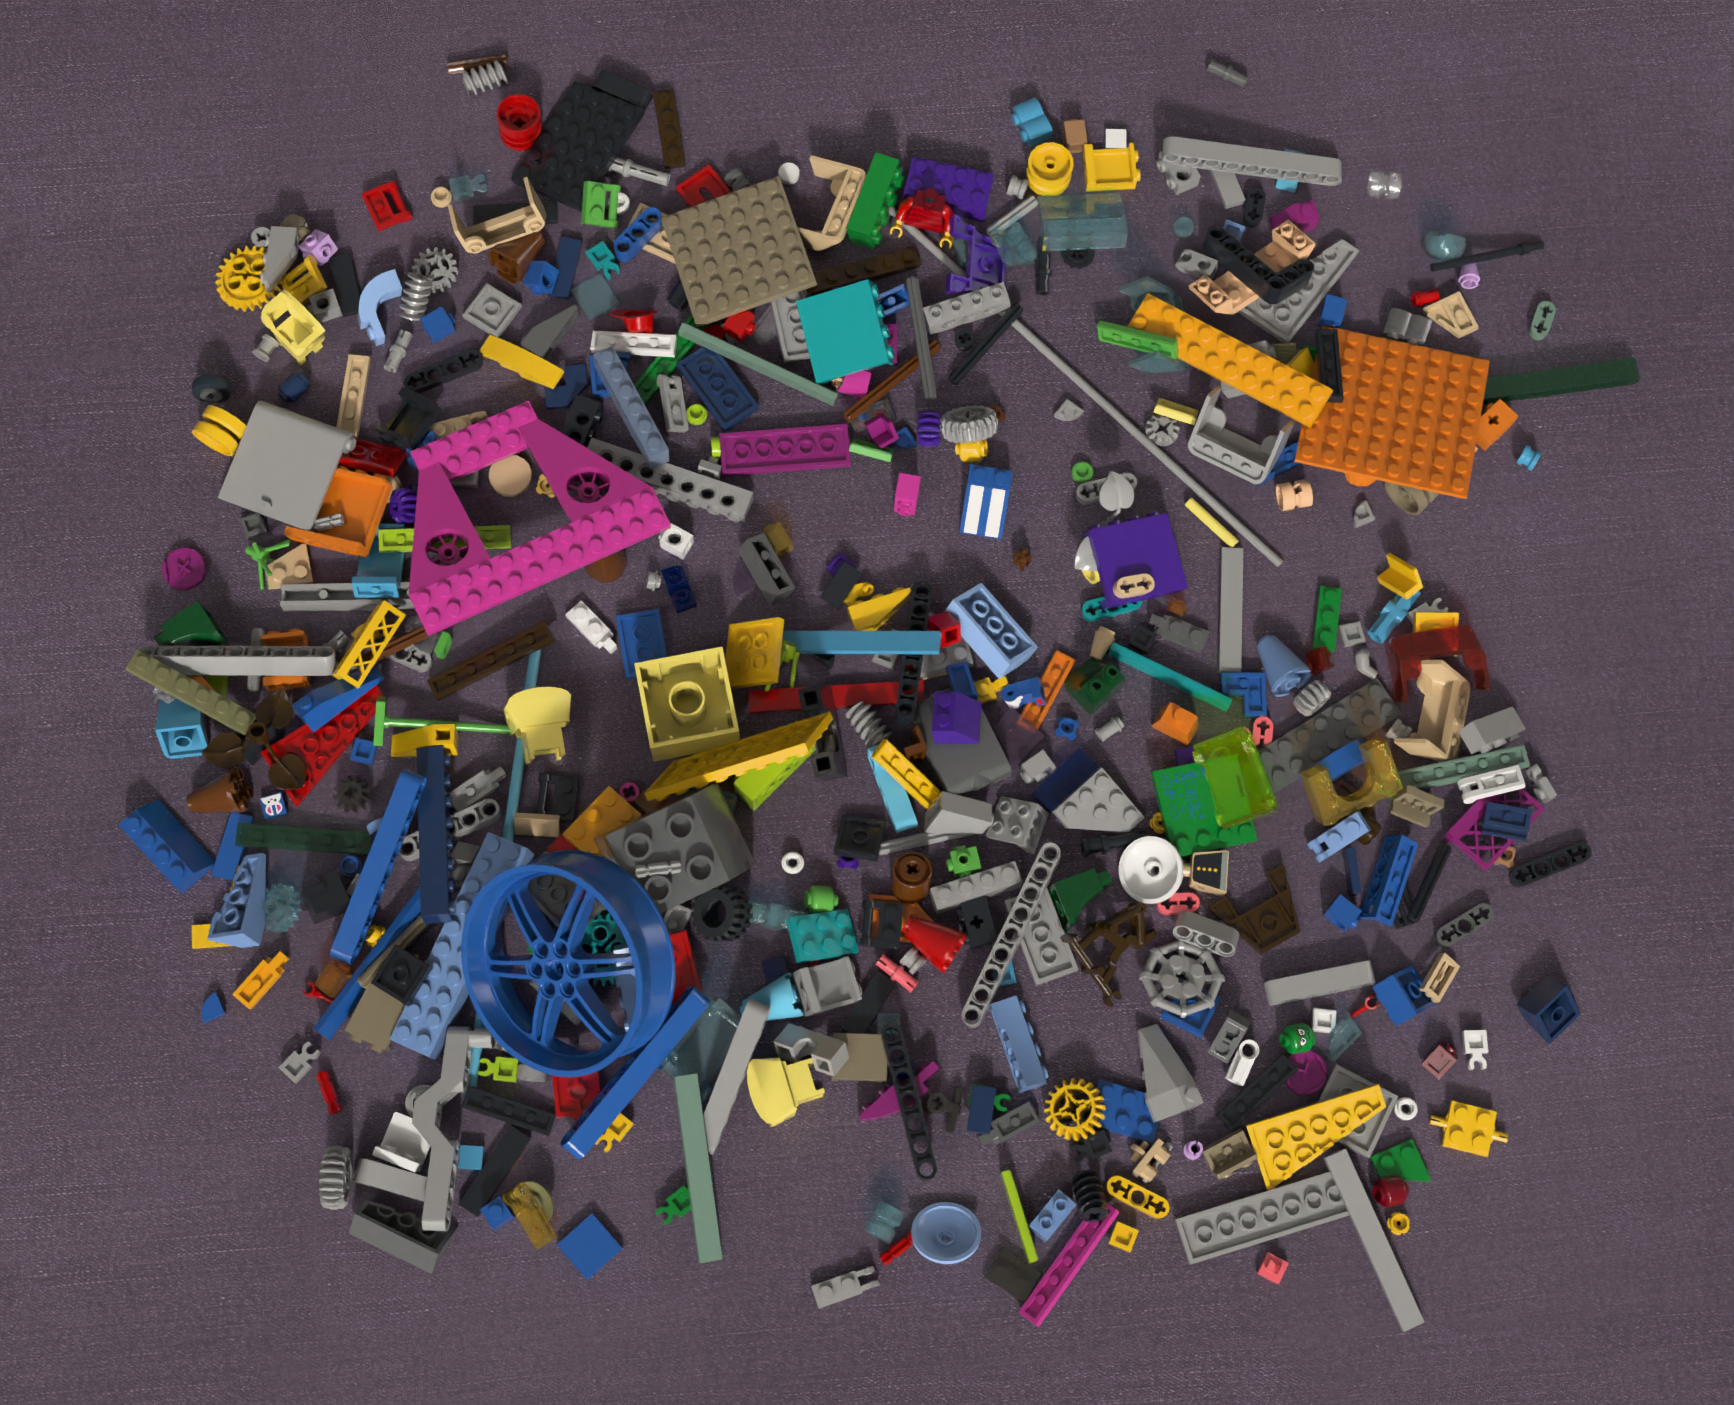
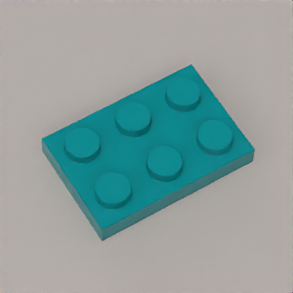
M848 909L786 919L797 963L853 955L859 952Z

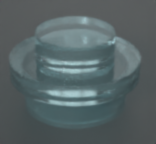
M1180 217L1174 222L1173 230L1179 237H1188L1194 231V224L1190 218Z

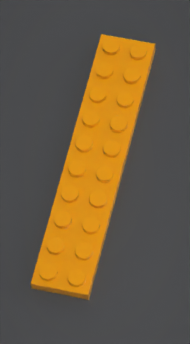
M1149 293L1127 326L1177 339L1178 359L1309 428L1312 427L1333 393V389Z

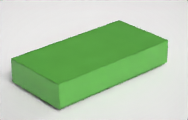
M856 438L853 439L849 448L850 452L891 462L895 452L893 448L884 447L880 449L875 443Z

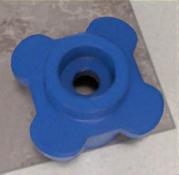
M1060 717L1055 735L1074 740L1079 722L1076 719Z

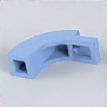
M395 269L381 273L373 278L362 291L359 300L358 322L360 329L367 328L370 340H374L376 346L382 345L385 342V335L376 311L384 301L399 297L402 293V286Z

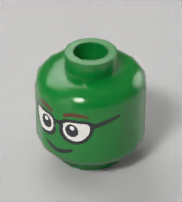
M1306 1023L1286 1025L1279 1037L1280 1044L1290 1054L1309 1052L1315 1044V1033Z

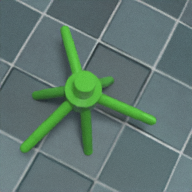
M290 539L266 548L258 546L256 542H253L252 546L246 548V554L251 555L252 559L258 562L261 590L264 589L263 568L268 576H272V572L266 562L272 563L275 561L270 558V552L289 546Z

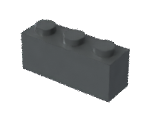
M761 533L746 539L738 552L768 605L770 606L787 599L795 589V586L765 534Z

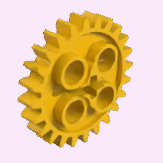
M254 245L252 250H250L248 246H245L244 252L238 248L237 255L230 253V260L223 259L226 263L225 266L219 265L222 272L216 273V276L219 278V280L215 281L218 286L216 290L228 306H233L236 310L241 308L244 312L249 307L254 311L255 305H258L261 309L263 302L269 303V297H276L274 291H281L277 285L284 283L282 279H280L271 292H266L264 283H261L260 270H265L263 255L264 252H267L264 247L258 249Z

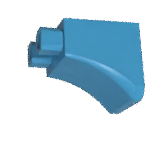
M166 693L165 697H160L155 731L164 755L170 759L202 756V750L209 745L205 714Z

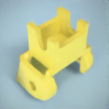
M287 290L281 291L264 306L261 312L262 323L274 333L279 344L300 365L306 362L305 356L311 351L316 353L323 347L322 342L325 339V329ZM288 310L291 316L275 328L273 322Z
M536 687L518 692L508 699L507 705L504 707V716L511 734H515L516 738H521L526 765L531 764V761L537 755L555 753L557 761L561 760L562 756L566 754L561 728L566 727L570 722L571 694L567 690L557 687Z
M780 1057L752 1059L749 1062L747 1069L749 1094L760 1118L769 1124L770 1127H774L790 1117H794L799 1104L823 1097L825 1093L824 1088L815 1089L809 1068L814 1066L812 1058L786 1065V1062L781 1061Z

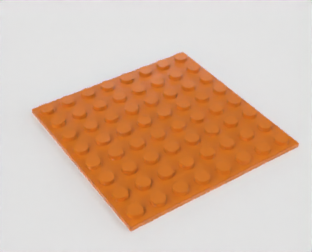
M1322 326V329L1338 330L1344 399L1342 403L1326 402L1311 428L1302 424L1294 462L1467 499L1490 361L1349 330ZM1316 354L1312 379L1319 382Z

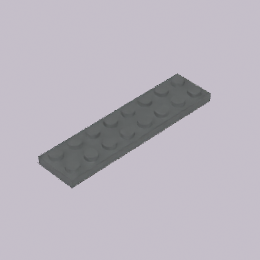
M1378 678L1239 762L1244 788L1254 804L1257 805L1299 779L1298 777L1331 753L1352 741L1364 739L1398 718L1402 713Z

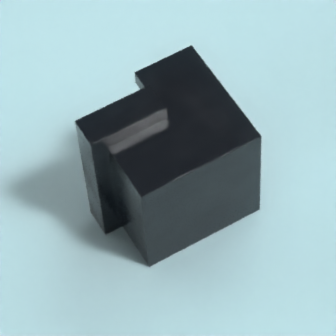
M336 869L319 875L321 883L301 890L300 907L302 911L308 910L314 925L345 913L349 905V897Z

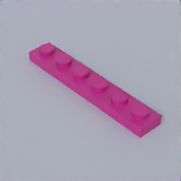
M1107 1204L1106 1209L1109 1215L1104 1220L1099 1222L1082 1221L1018 1313L1037 1327L1041 1325L1119 1214L1118 1210Z

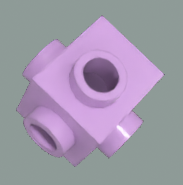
M316 229L299 245L303 252V258L311 254L317 259V265L319 266L328 262L329 258L338 250L329 234Z

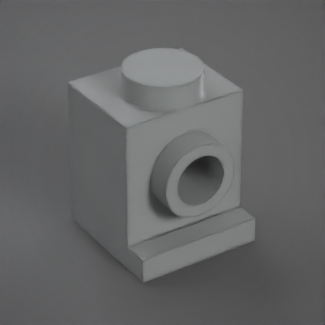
M1042 750L1021 765L1020 775L1027 784H1031L1035 780L1040 782L1048 776L1047 772L1050 775L1053 774L1056 766L1045 751Z

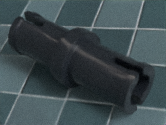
M1047 251L1038 252V268L1035 270V276L1037 277L1036 294L1042 296L1049 294V278L1052 276V271L1050 270L1051 253Z

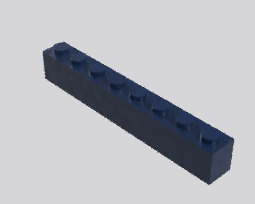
M443 745L416 748L417 774L427 779L418 803L421 918L425 924L453 921V913H456V903L454 899L452 900V892H455V880L451 878V871L455 869V863L450 849H454L453 836H450V828H453V817L449 815V808L453 806V801L448 787H452L451 774L448 773V766H451L450 753L446 752Z

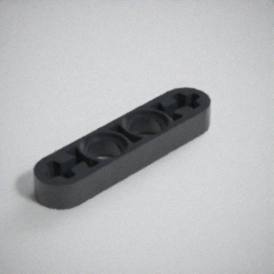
M470 349L412 372L405 377L404 386L406 389L420 394L472 373L483 366L482 354L477 349ZM474 356L477 362L473 363L470 357ZM461 360H464L466 364L465 368L463 367ZM450 364H458L460 366L459 370L456 372L448 371ZM433 371H437L440 374L437 380H430L428 375ZM421 376H424L426 384H424ZM412 380H415L417 387L413 388L411 385Z
M1578 842L1517 866L1510 872L1509 881L1513 886L1520 888L1580 865L1591 857V848L1586 843ZM1578 849L1580 851L1584 850L1585 854L1583 856L1578 855L1571 859L1570 855L1577 852ZM1556 855H1561L1565 858V866L1560 867L1555 863ZM1536 863H1542L1545 866V874L1541 875L1535 871ZM1527 871L1530 873V875L1522 879L1523 882L1521 879L1517 880L1515 878L1518 872L1519 874H1524Z

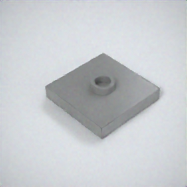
M486 283L462 316L488 334L499 338L520 311L522 305Z

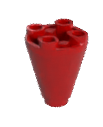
M910 916L902 929V932L906 933L905 936L937 970L943 973L946 972L967 938V935L962 931L923 918H914L913 916Z

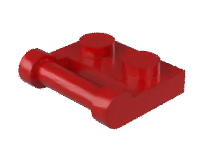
M396 181L387 182L361 193L378 232L398 223L408 222L413 218L411 211L407 210ZM384 194H391L399 213L393 214Z

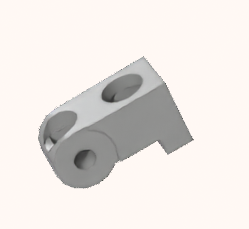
M1184 249L1175 266L1181 272L1196 278L1207 275L1213 280L1218 271V260L1189 249Z

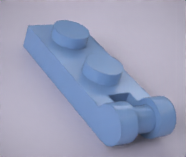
M1357 811L1309 842L1307 846L1310 850L1313 849L1317 855L1315 858L1320 863L1370 831L1371 828L1360 811ZM1324 841L1329 847L1326 851L1320 845Z

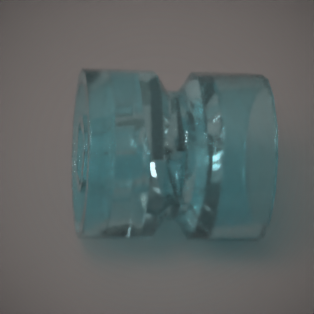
M879 1200L873 1212L875 1218L869 1219L864 1230L883 1242L890 1244L896 1233L894 1227L900 1226L905 1214Z

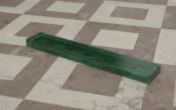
M238 823L235 845L236 847L368 856L374 838L370 837L369 832Z

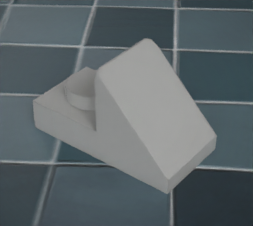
M457 842L451 853L455 863V869L451 871V878L455 880V887L462 888L480 850V846Z

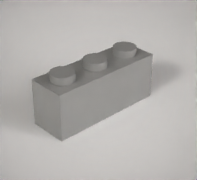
M1512 706L1474 720L1458 732L1471 754L1479 751L1483 754L1493 748H1499L1507 742L1509 744L1519 739V733L1526 728Z

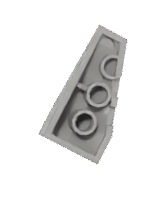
M1158 1024L1139 1029L1137 1031L1139 1052L1144 1066L1142 1078L1146 1083V1093H1144L1153 1122L1186 1112L1203 1104L1204 1102L1194 1079Z

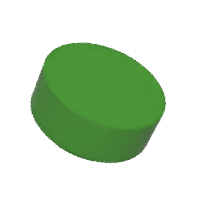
M1084 461L1077 462L1071 471L1072 479L1078 484L1089 482L1093 475L1092 466Z

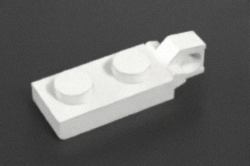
M582 600L565 614L566 618L594 647L600 649L603 646L610 654L618 649L611 639L614 636L611 630Z

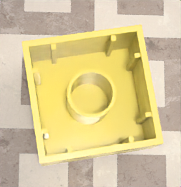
M723 647L634 663L654 762L700 753L740 740Z

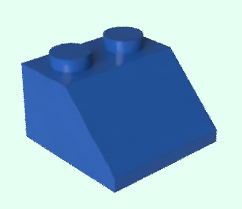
M1413 965L1373 986L1376 997L1383 1003L1389 1018L1396 1026L1437 1004L1431 1000V997L1425 995L1426 992L1419 990L1423 980Z

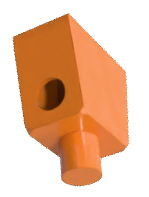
M1169 702L1160 709L1151 727L1188 747L1198 729V717L1175 703Z

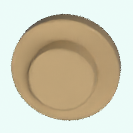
M444 187L435 188L431 193L432 203L440 208L448 206L452 201L451 192Z

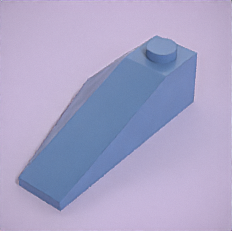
M264 853L246 855L233 878L234 886L229 894L225 893L222 899L225 901L223 907L212 918L208 940L240 948L259 946L261 944L265 927L266 854Z

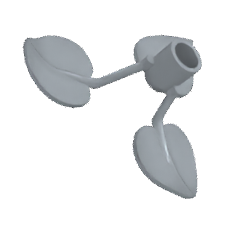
M1112 471L1108 473L1099 490V502L1106 510L1116 511L1110 517H1107V520L1099 523L1101 527L1108 526L1107 523L1113 521L1120 513L1121 508H1129L1134 500V491L1128 480ZM1086 536L1076 551L1074 568L1077 570L1098 571L1089 538Z

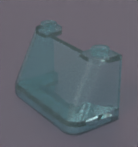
M710 993L704 994L710 999L706 1010L657 1068L660 1073L673 1083L674 1076L697 1073L701 1104L711 1097L713 1092L711 1081L723 1066L741 1020V1016L722 999Z

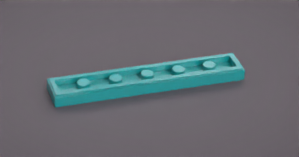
M1113 642L1109 650L1108 656L1227 712L1233 700Z

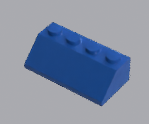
M160 800L134 810L118 824L182 894L214 867L215 861Z

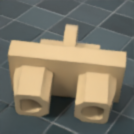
M1158 1138L1147 1153L1145 1150L1149 1144L1146 1141H1143L1140 1146L1134 1143L1131 1145L1130 1148L1134 1151V1154L1130 1159L1135 1163L1139 1157L1143 1158L1133 1170L1132 1175L1136 1178L1140 1176L1151 1182L1158 1173L1157 1170L1148 1164L1151 1159L1154 1158L1164 1165L1171 1156L1167 1149L1162 1146L1164 1144L1163 1141Z

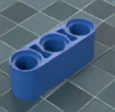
M650 207L644 210L616 238L614 250L619 261H630L662 229V216L657 208ZM652 218L657 219L655 222H649L648 220ZM636 233H642V234H643V235L640 236V237H635V236H634V234H636ZM622 247H627V248H629V249L626 250V251H620V250H619V249L622 248Z

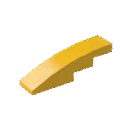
M492 335L488 336L479 350L482 356L499 362L504 368L518 372L522 378L551 389L555 388L564 374L561 368L543 358Z

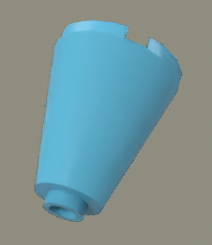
M792 973L784 974L743 1000V1006H740L741 1015L748 1000L752 999L771 1007L767 1020L804 1016L805 1013L802 1011L803 1007L797 988L792 983V980H794Z

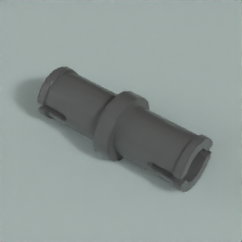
M1212 59L1207 69L1208 72L1223 78V81H1230L1243 89L1250 76L1234 70L1233 66H1225Z

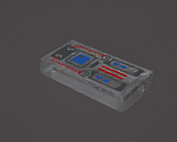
M888 399L874 403L850 422L854 433L865 430L864 422L880 413L894 421L895 417Z

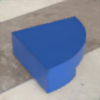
M906 426L897 431L899 439L892 442L894 446L903 449L917 446V441Z
M216 992L210 995L203 1004L201 1012L203 1023L226 1014Z

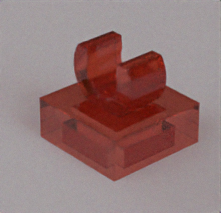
M1318 647L1306 653L1311 674H1319L1334 667V663H1330L1329 656L1332 654L1327 651V647Z

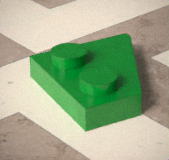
M1413 1139L1370 1157L1378 1178L1398 1175L1403 1181H1431Z

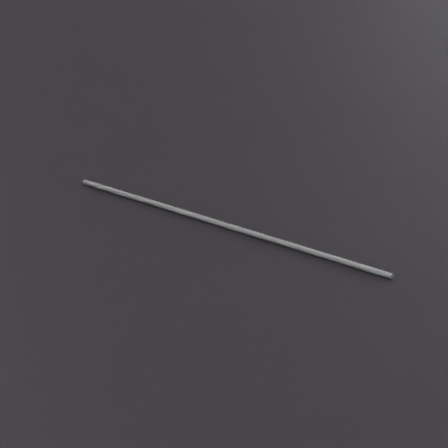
M890 207L889 214L895 219L898 210ZM902 222V226L954 274L966 277V272L918 228L904 225V222ZM1004 311V312H1001V313H998V314H1000L1001 316H1003L1007 311ZM1018 319L1013 322L1012 326L1274 565L1279 567L1283 563L1279 556Z

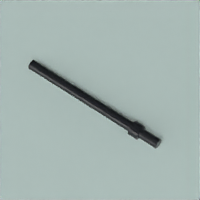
M1543 241L1518 243L1517 246L1431 263L1430 269L1434 272L1516 254L1520 256L1527 255L1531 251L1543 249L1544 243Z

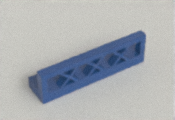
M1385 835L1359 918L1363 920H1376L1385 926L1393 925L1418 843L1404 835ZM1391 842H1394L1393 847L1389 850ZM1374 904L1372 912L1369 913L1370 907Z

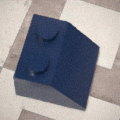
M1548 974L1516 1004L1524 1020L1549 1044L1581 1014L1567 985Z

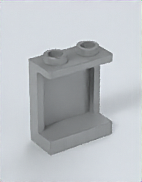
M849 956L818 966L802 968L792 973L805 1017L853 1004L862 999V989L856 981L854 975L855 967L853 962L850 961Z

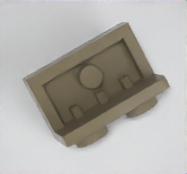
M1406 785L1392 793L1390 813L1426 828L1430 825V816L1444 808V800L1436 797L1435 794L1419 790L1413 785Z
M1241 1128L1204 1147L1202 1151L1211 1174L1218 1179L1230 1177L1233 1171L1250 1166L1258 1158Z

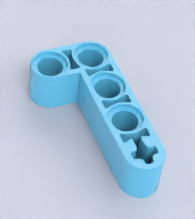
M878 745L868 748V759L895 832L899 833L918 826L906 790L871 757Z

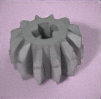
M1316 680L1298 693L1293 704L1305 717L1311 716L1330 699L1331 692L1324 683Z

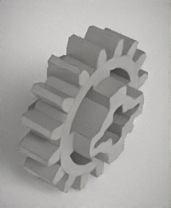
M435 247L434 252H431L427 248V254L424 255L420 252V259L414 258L415 266H412V271L422 275L423 270L425 276L433 283L431 287L433 293H436L438 288H440L441 292H444V286L451 288L450 281H457L455 276L459 274L458 268H456L458 266L457 262L453 260L454 258L451 253L447 255L446 249L439 252L438 248ZM445 262L448 264L449 270L446 269Z

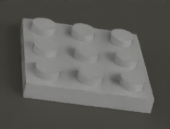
M1336 1064L1318 1102L1375 1084ZM1381 1087L1386 1107L1365 1123L1356 1127L1350 1134L1337 1141V1143L1366 1158H1370L1398 1098L1397 1095Z

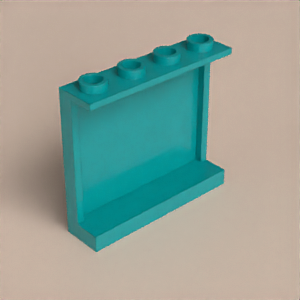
M869 279L796 301L815 380L821 386L830 384L829 381L884 364L894 365L892 358H895L893 347L889 346L887 339L890 337L887 325H884L882 319L885 316L884 310L877 300L879 290L877 285L873 284Z

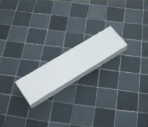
M593 331L590 350L591 353H596L613 346L617 354L630 353V355L675 357L677 336L671 334Z

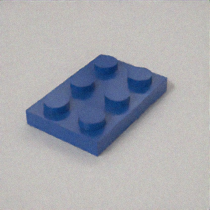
M659 609L616 616L626 680L637 679L634 663L667 657Z
M1098 1079L1096 1088L1100 1090L1098 1096L1104 1097V1101L1100 1104L1106 1106V1110L1100 1111V1113L1105 1115V1119H1098V1122L1102 1125L1100 1128L1152 1144L1159 1121L1153 1122L1145 1102L1144 1093Z

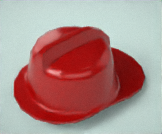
M616 309L610 311L609 314L613 317L622 318L629 332L653 333L654 314L658 313V310Z

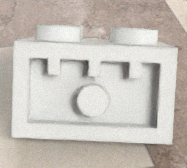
M395 1112L381 1146H376L372 1155L410 1171L420 1172L431 1146L412 1124L413 1118Z

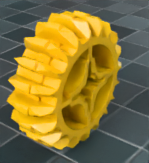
M1071 1078L1070 1085L1066 1080H1063L1062 1088L1055 1085L1054 1087L1057 1092L1055 1094L1051 1091L1048 1093L1052 1100H1045V1104L1050 1106L1044 1109V1113L1049 1115L1045 1120L1047 1123H1052L1050 1129L1052 1131L1057 1130L1056 1135L1059 1137L1064 1134L1066 1140H1070L1073 1136V1139L1078 1141L1081 1134L1084 1139H1087L1088 1131L1094 1135L1096 1132L1093 1127L1095 1125L1099 1128L1102 1126L1098 1119H1105V1115L1100 1113V1111L1106 1110V1106L1100 1104L1104 1101V1097L1098 1096L1100 1090L1098 1088L1093 1089L1094 1085L1091 1082L1085 1084L1084 1079H1080L1077 1084L1076 1079ZM1081 1092L1087 1094L1090 1099L1078 1101L1073 1093ZM1065 1098L1066 1103L1064 1107L1059 1109L1061 1101ZM1073 1103L1078 1107L1076 1108V1115L1072 1113L1074 1110ZM1091 1110L1090 1116L1084 1121L1085 1113ZM1072 1118L1077 1126H1065L1060 1120Z

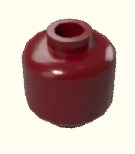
M1390 1175L1378 1178L1372 1188V1193L1377 1203L1383 1207L1401 1205L1406 1201L1409 1188L1401 1177Z

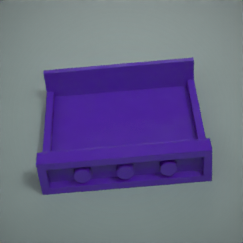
M1158 511L1152 512L1142 519L1139 516L1128 518L1127 522L1123 523L1120 520H1115L1107 523L1108 526L1105 527L1097 524L1088 527L1089 531L1082 534V538L1086 536L1089 538L1105 599L1100 601L1102 610L1178 593L1188 588L1167 513L1159 515ZM1149 574L1154 579V589L1145 595L1123 599L1118 598L1113 592V584L1123 577ZM1141 581L1140 583L1137 584V587H1139V586H1144V587H1146V586H1147V583H1146V582L1144 583L1143 581ZM1130 585L1120 586V589L1125 591L1131 588Z

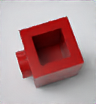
M749 309L729 316L723 324L724 333L743 343L746 337L752 335L755 331L754 313Z
M948 611L928 617L929 631H940L942 634L941 648L961 642V623Z

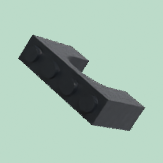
M821 685L798 689L802 712L813 717L830 711L833 717L832 722L828 725V729L817 740L818 754L810 755L814 777L825 781L848 777L831 690Z

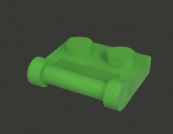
M584 181L581 224L618 228V221H616L617 205L621 186ZM606 192H610L608 220H604Z

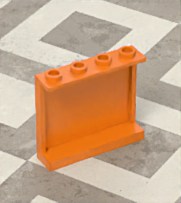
M337 466L316 519L329 515L332 517L333 514L341 513L344 515L345 524L338 527L334 525V528L319 532L317 530L316 532H311L297 527L286 526L284 535L294 542L306 543L311 546L367 558L393 486L386 481L387 478L383 475L374 473L371 476L362 470L356 469L353 472L346 467Z

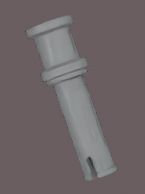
M616 158L608 170L610 173L614 171L623 174V177L634 176L666 187L671 177L670 173L634 164V161L631 159Z

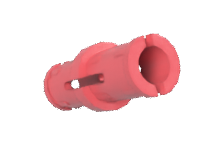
M883 954L875 964L890 975L892 981L896 980L910 993L919 983V981L903 970L904 967L902 965L898 966L886 954Z

